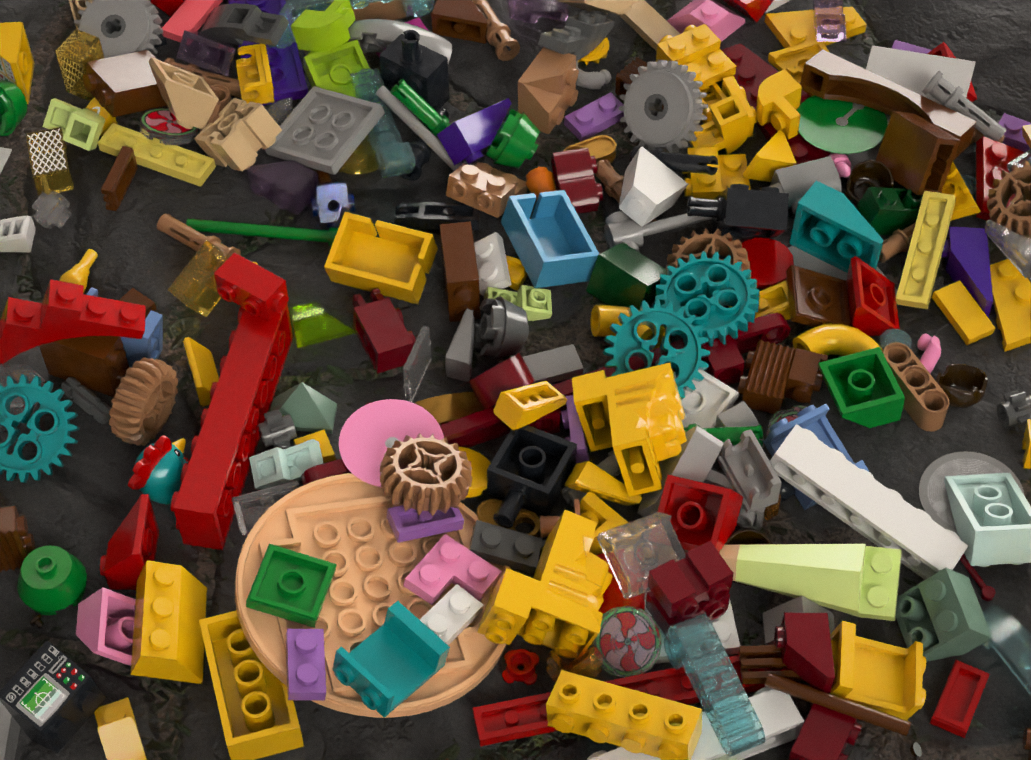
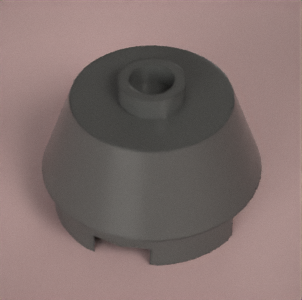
M497 297L496 299L485 298L479 307L480 310L484 311L480 324H475L474 328L475 348L481 349L479 355L488 356L490 360H495L521 352L529 334L526 311L502 297Z

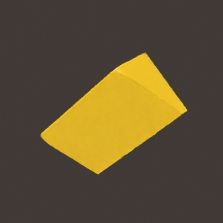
M190 337L184 338L183 343L200 405L202 407L210 405L212 384L219 380L213 355L209 349Z

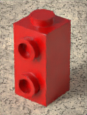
M235 252L214 273L217 292L220 297L227 302H234L240 305L252 316H259L270 321L277 313L285 309L289 301L285 279Z

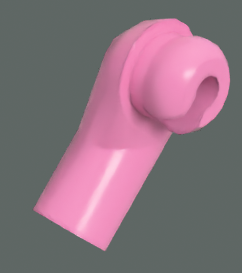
M922 334L917 343L918 349L924 351L920 362L931 374L941 356L940 340L936 336L931 337L929 334Z

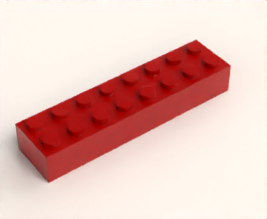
M288 303L285 309L277 313L270 321L259 316H252L241 306L239 308V324L236 330L231 331L228 355L223 356L221 359L220 377L218 382H213L209 408H205L202 412V428L199 436L195 435L192 440L191 459L182 468L179 492H174L171 500V511L175 513L176 529L180 530L183 544L223 550L251 467L249 457L255 455L261 437L258 424L265 422L263 414L270 410L293 340Z

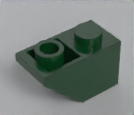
M869 187L855 208L879 235H891L895 230H901L916 222L923 195H916L911 189Z

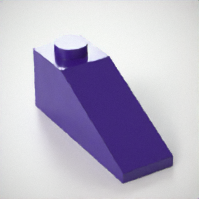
M509 98L457 120L437 134L454 166L464 161L469 165L483 157L481 151L492 144L511 105Z
M949 227L941 256L945 257L946 271L954 283L959 280L963 283L986 316L989 317L993 303L987 228Z

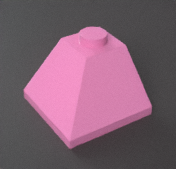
M693 0L667 20L680 34L689 25L698 27L706 24L721 42L745 24L743 17L716 0Z
M102 587L78 604L76 636L93 653L131 666L136 599Z

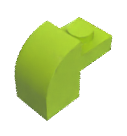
M334 0L324 12L305 9L291 25V29L299 50L323 52L335 49L346 43L351 38L348 28L356 19L350 0Z

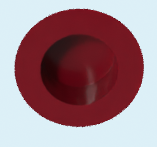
M523 351L463 384L469 383L484 409L496 404L500 392L536 382L520 354Z

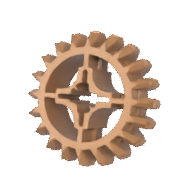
M1025 161L1024 167L1021 168L1013 164L1012 172L1010 173L1002 170V179H994V188L988 189L989 200H987V208L990 211L989 216L991 221L995 223L996 228L1000 232L1005 231L1009 238L1016 234L1020 241L1026 235H1029L1031 239V166L1029 162ZM1015 194V198L1010 201L1011 205L1006 208L1009 198Z
M705 228L703 234L698 235L693 230L692 238L688 239L682 236L680 240L681 245L673 244V254H668V265L665 268L667 270L669 265L677 268V259L679 258L686 263L689 262V254L691 253L696 259H701L702 251L706 252L708 258H712L715 252H718L719 255L725 258L730 255L732 265L739 261L742 262V271L750 269V261H748L747 250L742 248V243L739 239L733 240L730 232L722 236L721 231L717 229L714 234H709V231Z
M143 357L140 361L136 360L132 368L129 367L127 369L125 377L120 378L121 383L115 389L116 394L111 400L113 405L109 411V415H111L109 425L112 426V433L122 439V441L138 446H145L149 443L150 439H155L156 434L161 431L169 415L172 414L171 410L176 403L175 396L178 393L176 388L178 378H176V371L172 369V366L158 359Z
M419 433L413 439L406 435L403 442L395 440L392 448H387L384 454L383 461L380 463L381 487L384 488L385 497H392L394 505L403 504L405 512L413 508L417 510L418 515L422 511H429L434 516L437 510L446 514L450 507L457 508L461 500H465V497L468 495V490L472 483L471 461L467 460L465 451H459L458 443L449 445L446 437L438 440L435 439L434 434L426 438Z

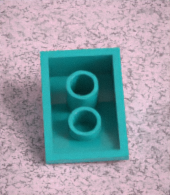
M816 180L797 204L790 244L846 273L849 270L850 260L854 256H857L876 270L884 240L843 193Z

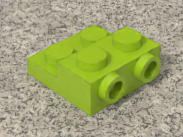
M358 40L347 41L343 45L328 51H311L307 56H304L303 68L311 87L315 86L359 99L376 95L375 93L379 89Z

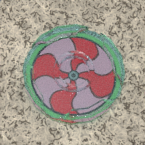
M632 606L612 608L603 614L600 632L593 641L594 646H592L593 655L600 667L610 675L617 677L644 674L650 670L660 657L662 647L660 628L653 617L643 609Z

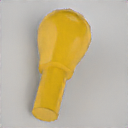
M88 249L80 262L65 272L59 281L83 285L84 293L90 273L89 269L98 257L97 252Z

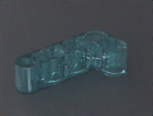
M701 614L670 626L664 639L667 657L676 670L684 667L720 745L727 756H734L765 743V733L761 722L708 616Z

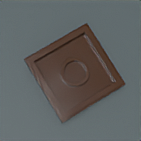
M791 265L787 269L791 321L811 327H817L822 324H844L851 326L846 280Z

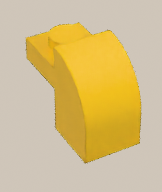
M785 69L769 76L760 84L756 113L757 120L761 126L771 122L773 127L777 131L781 130L784 132L789 140L798 135L800 114L796 109L800 106L802 86Z
M737 94L709 105L712 121L701 125L703 131L694 132L697 140L689 141L692 148L717 147V151L725 149L726 153L730 154L746 141L750 134L751 125L748 113Z

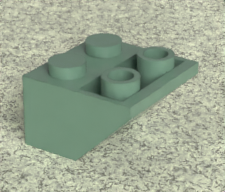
M945 567L897 597L895 616L906 646L909 648L915 641L923 643V656L926 657V662L964 655L993 638L969 577Z

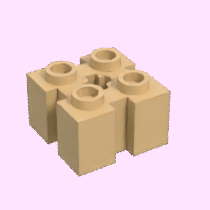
M233 98L218 113L220 117L214 123H209L194 140L210 158L215 160L216 165L223 167L228 165L231 169L243 172V170L250 168L256 162L257 151L260 148L267 149L275 143L276 136L282 129L262 104L255 102L247 104L245 100Z

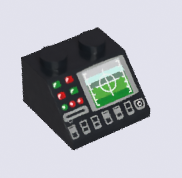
M48 641L35 652L0 691L1 703L32 741L57 754L106 699L91 676Z

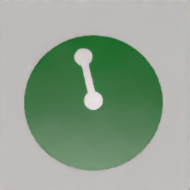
M816 95L806 99L797 109V112L800 114L798 130L800 135L813 146L832 153L854 154L867 151L877 146L883 140L888 126L887 118L883 112L856 103L822 99Z

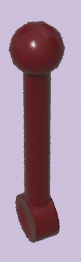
M963 554L960 561L982 590L980 593L981 598L985 601L993 600L996 594L995 589L984 583Z

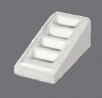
M19 216L0 220V252L31 253L36 231L32 216Z

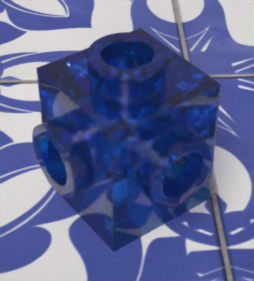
M345 181L315 185L317 198H312L311 203L313 217L320 216V223L327 222V227L340 226L344 212L356 211L353 193L347 194ZM331 200H336L339 202V206L337 209L332 210L328 208V203Z

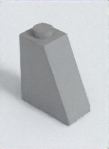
M698 425L685 432L687 441L681 444L682 450L679 455L659 461L663 478L661 480L662 490L643 494L637 513L648 519L652 525L655 522L667 475L704 482L722 449L723 442Z

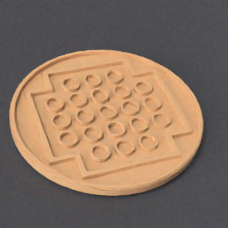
M352 473L329 476L310 482L279 499L268 508L249 532L242 546L235 577L237 615L242 630L260 661L287 686V629H324L325 700L311 701L343 713L384 718L376 710L369 709L354 689L342 684L337 679L332 670L336 651L343 647L349 653L384 624L387 610L395 602L399 601L420 620L455 586V584L451 583L431 605L403 585L409 573L444 534L469 549L473 527L476 520L479 521V519L462 502L458 505L464 519L462 530L398 543L388 522L387 510L390 507L400 505H394L392 497H385L383 487L368 484ZM269 544L337 564L315 628L246 607V600ZM488 562L502 571L501 576L506 568L511 569L510 566ZM498 581L480 601L484 605L482 612L448 645L450 649L445 666L385 718L412 716L445 706L471 691L491 672L498 663L507 644L493 643L485 635L478 633L477 630L489 596Z

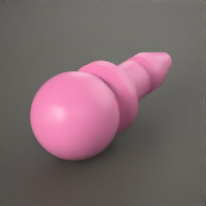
M831 153L829 156L832 157L839 176L849 177L851 174V162L846 154Z

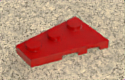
M984 136L976 142V203L981 211L976 213V217L993 223L989 216L990 211L987 208V200H989L988 189L994 188V179H1002V170L1010 173L1009 170L1013 164L1019 165L1018 168L1023 167L1024 163L1021 164V162L1027 161L1026 159L1029 157L1031 159V154ZM1015 194L1009 198L1006 208L1011 205L1010 201L1015 198Z

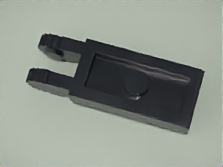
M404 202L400 205L398 204L395 210L394 224L414 230L418 228L436 231L440 230V224L471 221L472 230H479L480 210L464 203L419 202L405 204Z

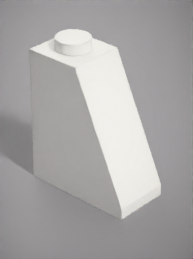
M642 146L625 170L619 209L643 227L674 206L688 183Z

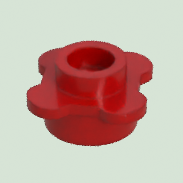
M525 649L510 650L505 654L506 670L502 672V678L505 682L513 683L514 681H520L526 685H532L537 681L535 667L539 664V656L536 653ZM522 665L524 669L519 670L517 667Z

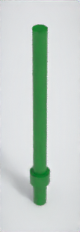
M189 218L186 221V225L199 232L326 242L329 246H332L338 228L318 230Z

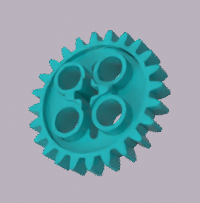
M702 251L701 259H696L691 253L689 254V262L686 263L679 258L677 259V268L670 265L667 267V275L661 274L660 285H656L655 300L659 299L661 308H665L669 301H672V311L675 312L684 306L683 317L685 318L693 314L702 315L701 317H695L691 324L693 327L703 325L704 328L698 333V336L707 337L709 339V346H713L714 339L716 338L722 344H726V335L729 334L736 340L738 338V329L744 332L748 331V322L754 323L755 312L759 310L760 291L757 290V280L751 279V270L742 271L741 261L732 265L730 255L722 261L719 260L718 252H715L712 258H708L706 252ZM727 305H728V306H732V308H725V307H723V306H727Z
M656 299L653 307L649 308L644 300L641 302L640 311L631 305L628 308L630 317L620 313L618 319L622 326L612 323L610 329L616 335L606 336L604 340L612 345L611 348L604 349L603 351L604 355L612 357V360L604 365L605 368L615 369L611 376L632 372L634 370L630 368L628 363L629 358L632 356L640 357L644 361V369L649 368L654 357V353L649 350L656 346L660 326L664 325L666 331L659 352L664 355H661L656 361L655 366L666 363L671 364V367L676 372L675 381L681 400L684 399L685 393L683 388L693 392L696 388L691 380L701 382L704 377L698 370H706L709 367L706 362L701 360V358L710 355L709 350L701 349V346L709 341L707 337L698 336V333L704 328L703 325L693 327L691 323L696 316L693 314L688 318L683 317L684 306L677 312L672 311V301H669L665 308H661L659 299ZM641 325L650 327L653 332V338L651 340L641 339L638 336L637 327ZM677 334L681 336L684 341V347L682 349L673 348L669 344L670 335Z
M21 374L18 384L11 376H7L6 387L0 383V426H5L8 431L7 440L0 444V475L6 470V480L13 481L17 473L19 474L20 482L23 483L27 482L29 473H31L35 481L41 479V470L47 475H53L51 465L54 463L59 467H63L64 463L60 456L62 454L67 456L73 455L66 448L67 444L78 443L75 438L70 437V432L80 429V427L70 424V420L76 418L78 414L76 412H67L66 410L73 402L71 400L60 401L64 391L58 389L52 393L54 383L51 381H47L41 387V377L38 376L33 378L31 384H29L27 375ZM17 397H22L25 401V409L22 413L14 415L10 410L11 402ZM39 402V409L30 418L35 403ZM47 413H51L54 417V426L48 431H43L39 426L40 418ZM19 423H27V427L31 429L28 435L21 434V430L17 428ZM16 439H18L14 447V452L11 455H9L7 453L9 447L15 443ZM33 442L37 446V455L31 460H26L22 454L23 447L27 443Z

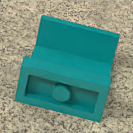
M397 601L388 608L384 624L349 653L343 647L336 651L332 670L342 684L350 686L360 695L363 703L369 709L376 710L385 718L445 666L450 647Z

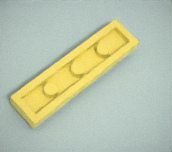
M115 123L109 127L97 142L99 151L116 157L122 146L130 147L134 151L138 165L199 187L203 185L216 167L213 158Z
M924 191L896 295L897 305L928 309L956 202L955 195Z

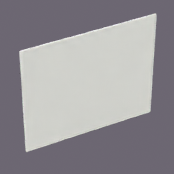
M872 45L866 70L942 105L929 93L925 95L922 92L924 87L940 71L943 73L942 77L954 87L959 86L962 88L963 96L967 97L976 62ZM885 114L887 122L889 123L891 116Z

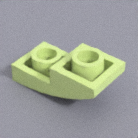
M521 285L518 292L487 287L484 293V299L502 297L523 308L526 311L528 321L549 319L552 316L551 290Z

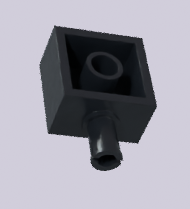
M406 30L403 32L404 35L400 34L379 55L382 86L384 85L391 91L395 84L400 85L398 81L404 79L430 106H439L440 109L450 99L448 59L446 56L419 44L420 35L417 31Z
M732 184L730 188L725 189L714 199L690 196L687 204L690 209H687V215L712 217V234L719 229L722 236L730 232L732 237L774 239L787 231L789 193H780L779 188L762 187L758 191L749 190L748 185Z
M529 425L517 430L511 429L487 469V493L503 499L498 510L493 515V520L501 527L511 528L522 507L543 516H549L562 493V489L565 487V482L576 465L577 444Z

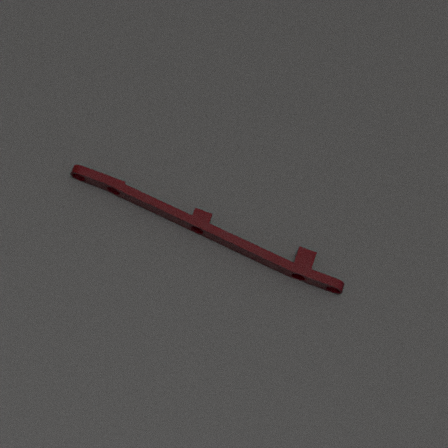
M780 313L757 317L754 323L748 322L747 332L738 329V338L736 340L728 334L726 335V344H722L718 338L714 339L713 346H709L708 342L701 346V349L709 350L710 355L701 358L702 361L709 365L703 371L726 385L740 382L745 364L741 354L747 353L749 350H756L759 340L768 341L770 344H778L785 340L790 334V327L785 317ZM681 339L670 343V345L675 349H682L684 342ZM660 347L650 350L654 353L650 367L655 366L656 361L661 355H664L659 352ZM633 356L629 358L628 363L632 370L644 369L645 364L640 357ZM602 367L585 374L604 370L607 378L611 377L615 369ZM572 378L552 385L564 396L573 395ZM565 404L528 425L550 434L560 432L561 410H566L567 405ZM495 406L440 425L443 436L447 438L449 445L458 443L459 447L465 448L509 434L511 428L494 414ZM338 459L307 469L301 475L302 485H306L322 478L351 472L345 466L343 460Z

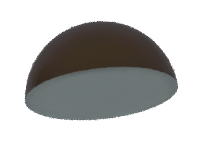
M917 742L913 743L910 747V752L913 756L920 757L922 755L921 747Z

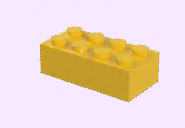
M237 610L199 620L230 759L256 760L304 747L294 701L288 700L287 686L268 670L251 648L242 630Z

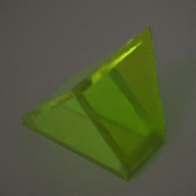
M316 301L288 308L297 348L356 333L354 329L326 313L323 307Z

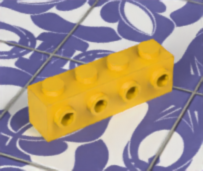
M561 670L546 703L548 726L554 727L562 733L571 732L588 737L597 743L606 742L623 747L632 753H644L658 757L661 760H691L702 733L701 708Z

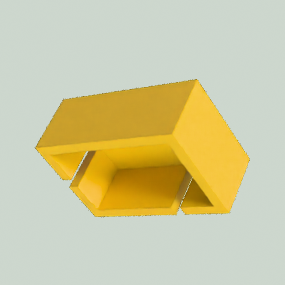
M344 212L324 268L332 282L369 292L372 289L378 288L384 296L418 304L427 281L425 273H430L438 248L433 234L379 220L376 221L374 227L371 218Z

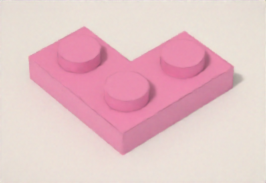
M444 534L405 578L403 586L431 605L451 583L458 584L474 598L481 601L500 579L502 571Z

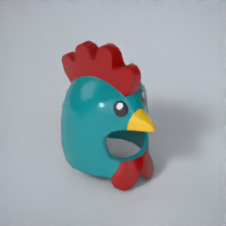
M163 435L156 443H151L137 457L133 468L134 475L130 478L128 487L132 490H140L142 494H149L150 500L156 503L171 504L174 492H179L182 484V468L185 463L190 461L183 456L186 440L181 438L171 443L170 439Z

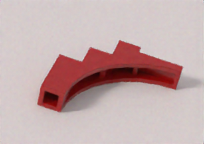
M50 279L42 303L8 297L0 320V366L22 352L62 339L86 336H118L142 339L145 332L146 306L83 294V285Z

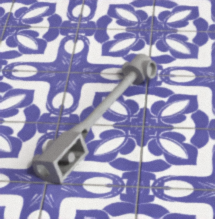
M831 156L775 170L769 186L779 188L780 193H789L788 209L791 208L793 214H796L798 202L816 180L842 192L841 179ZM618 211L609 215L605 220V239L609 249L618 244L625 243L640 252L638 247L643 246L644 236L712 219V217L688 216L685 213L650 222L641 227L623 211Z

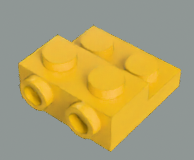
M706 24L698 27L689 25L682 34L675 37L666 35L657 44L656 62L658 60L677 61L678 65H687V72L696 73L693 81H702L703 83L699 90L736 74V65L720 49L721 40Z
M717 147L687 148V154L716 156L718 165L707 164V166L718 168L714 175L682 172V174H687V178H684V181L688 183L684 189L685 196L714 199L725 189L730 188L732 184L748 185L749 190H751L749 179L742 176L747 168L746 154L718 155Z

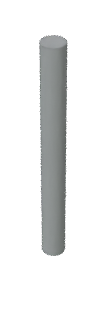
M384 85L377 90L375 94L453 171L463 164L461 162L454 166L441 141L392 95Z

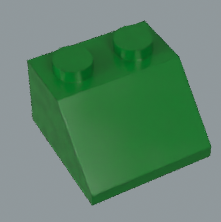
M880 347L818 363V368L842 418L867 428L900 421L905 396Z

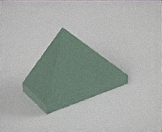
M303 382L273 398L270 411L279 409L282 416L290 414L296 431L318 432L325 430L326 433H333L337 403Z

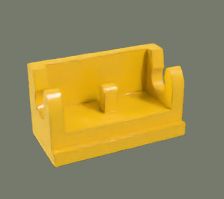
M260 43L238 48V55H252L249 58L235 60L241 99L245 100L247 104L249 102L260 104L274 103L273 83L266 44Z

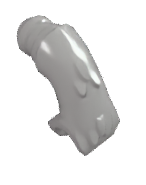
M576 61V69L579 70L576 81L577 86L599 90L604 84H608L611 81L609 71L603 69L600 72H585L578 68V61Z

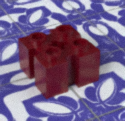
M708 541L686 552L685 558L677 562L672 559L649 571L648 587L651 591L647 592L646 608L667 639L678 634L680 636L686 635L696 627L697 620L701 618L704 621L707 619L715 620L726 612L729 605V592L732 587L734 573L712 542Z

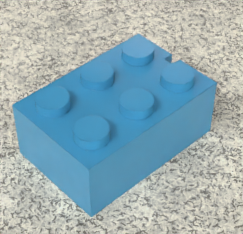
M565 190L540 192L531 219L529 218L537 198L535 194L509 196L501 223L534 288L588 282L599 252Z

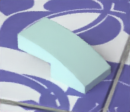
M314 439L287 449L276 447L249 457L254 486L258 490L300 481L304 471L313 466L323 464L320 443Z

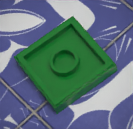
M269 544L246 600V607L315 628L337 564Z

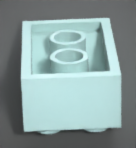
M1011 473L945 476L944 483L957 535L961 541L968 545L964 554L970 565L988 567L998 564L1021 565L1031 563V506Z

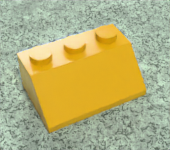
M147 560L139 575L136 587L130 675L196 684L203 682L204 641L199 620L206 618L207 587L181 565Z

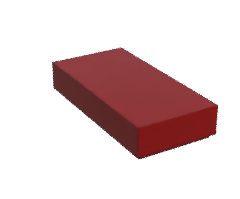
M955 660L930 724L965 738L990 673Z

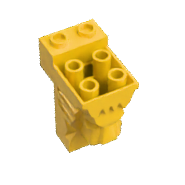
M661 364L607 378L604 370L573 377L574 404L590 452L613 447L629 497L662 490L661 480L663 478L659 461L679 455L682 450L681 444L687 441L682 420L685 419V412L671 364Z
M564 510L545 541L533 578L506 568L489 596L477 632L485 635L493 643H505L507 645L512 643L516 635H520L526 642L534 645L542 644L552 648L562 657L580 659L600 632L603 613L598 610L604 601L603 594L613 578L612 574L608 572V563L589 552L595 537L594 532L597 522Z

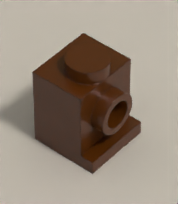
M796 348L788 376L785 397L801 403H810L813 391L820 392L823 380L818 363L827 361L828 356Z

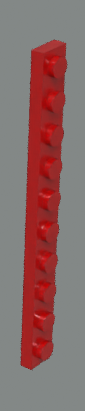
M739 655L604 681L686 705L755 692L766 687L765 684H742ZM789 667L773 670L769 668L748 669L749 672L791 670ZM551 692L473 707V717L479 745L485 746L558 731L554 727L548 726L546 703Z

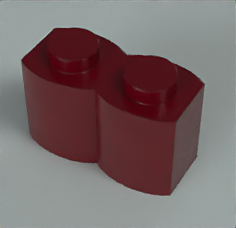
M588 148L552 153L551 166L557 191L565 190L577 214L598 211L599 201H603V189L601 183L596 184L594 174L597 173L595 156H590Z

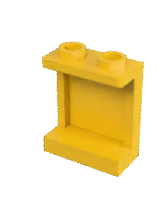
M842 621L830 634L835 679L830 694L906 721L923 707L926 699V690L922 688L923 674L926 669L923 643L915 641L909 648H902L856 636V624Z

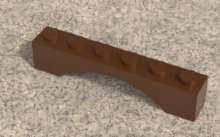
M822 49L805 62L800 82L802 89L822 99L860 104L889 116L892 115L893 111L917 114L961 140L954 160L969 147L977 121Z

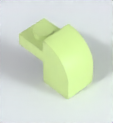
M54 98L50 101L42 127L58 131L60 128L58 133L63 135V141L91 151L97 148V142L99 141L105 118L90 109H81Z

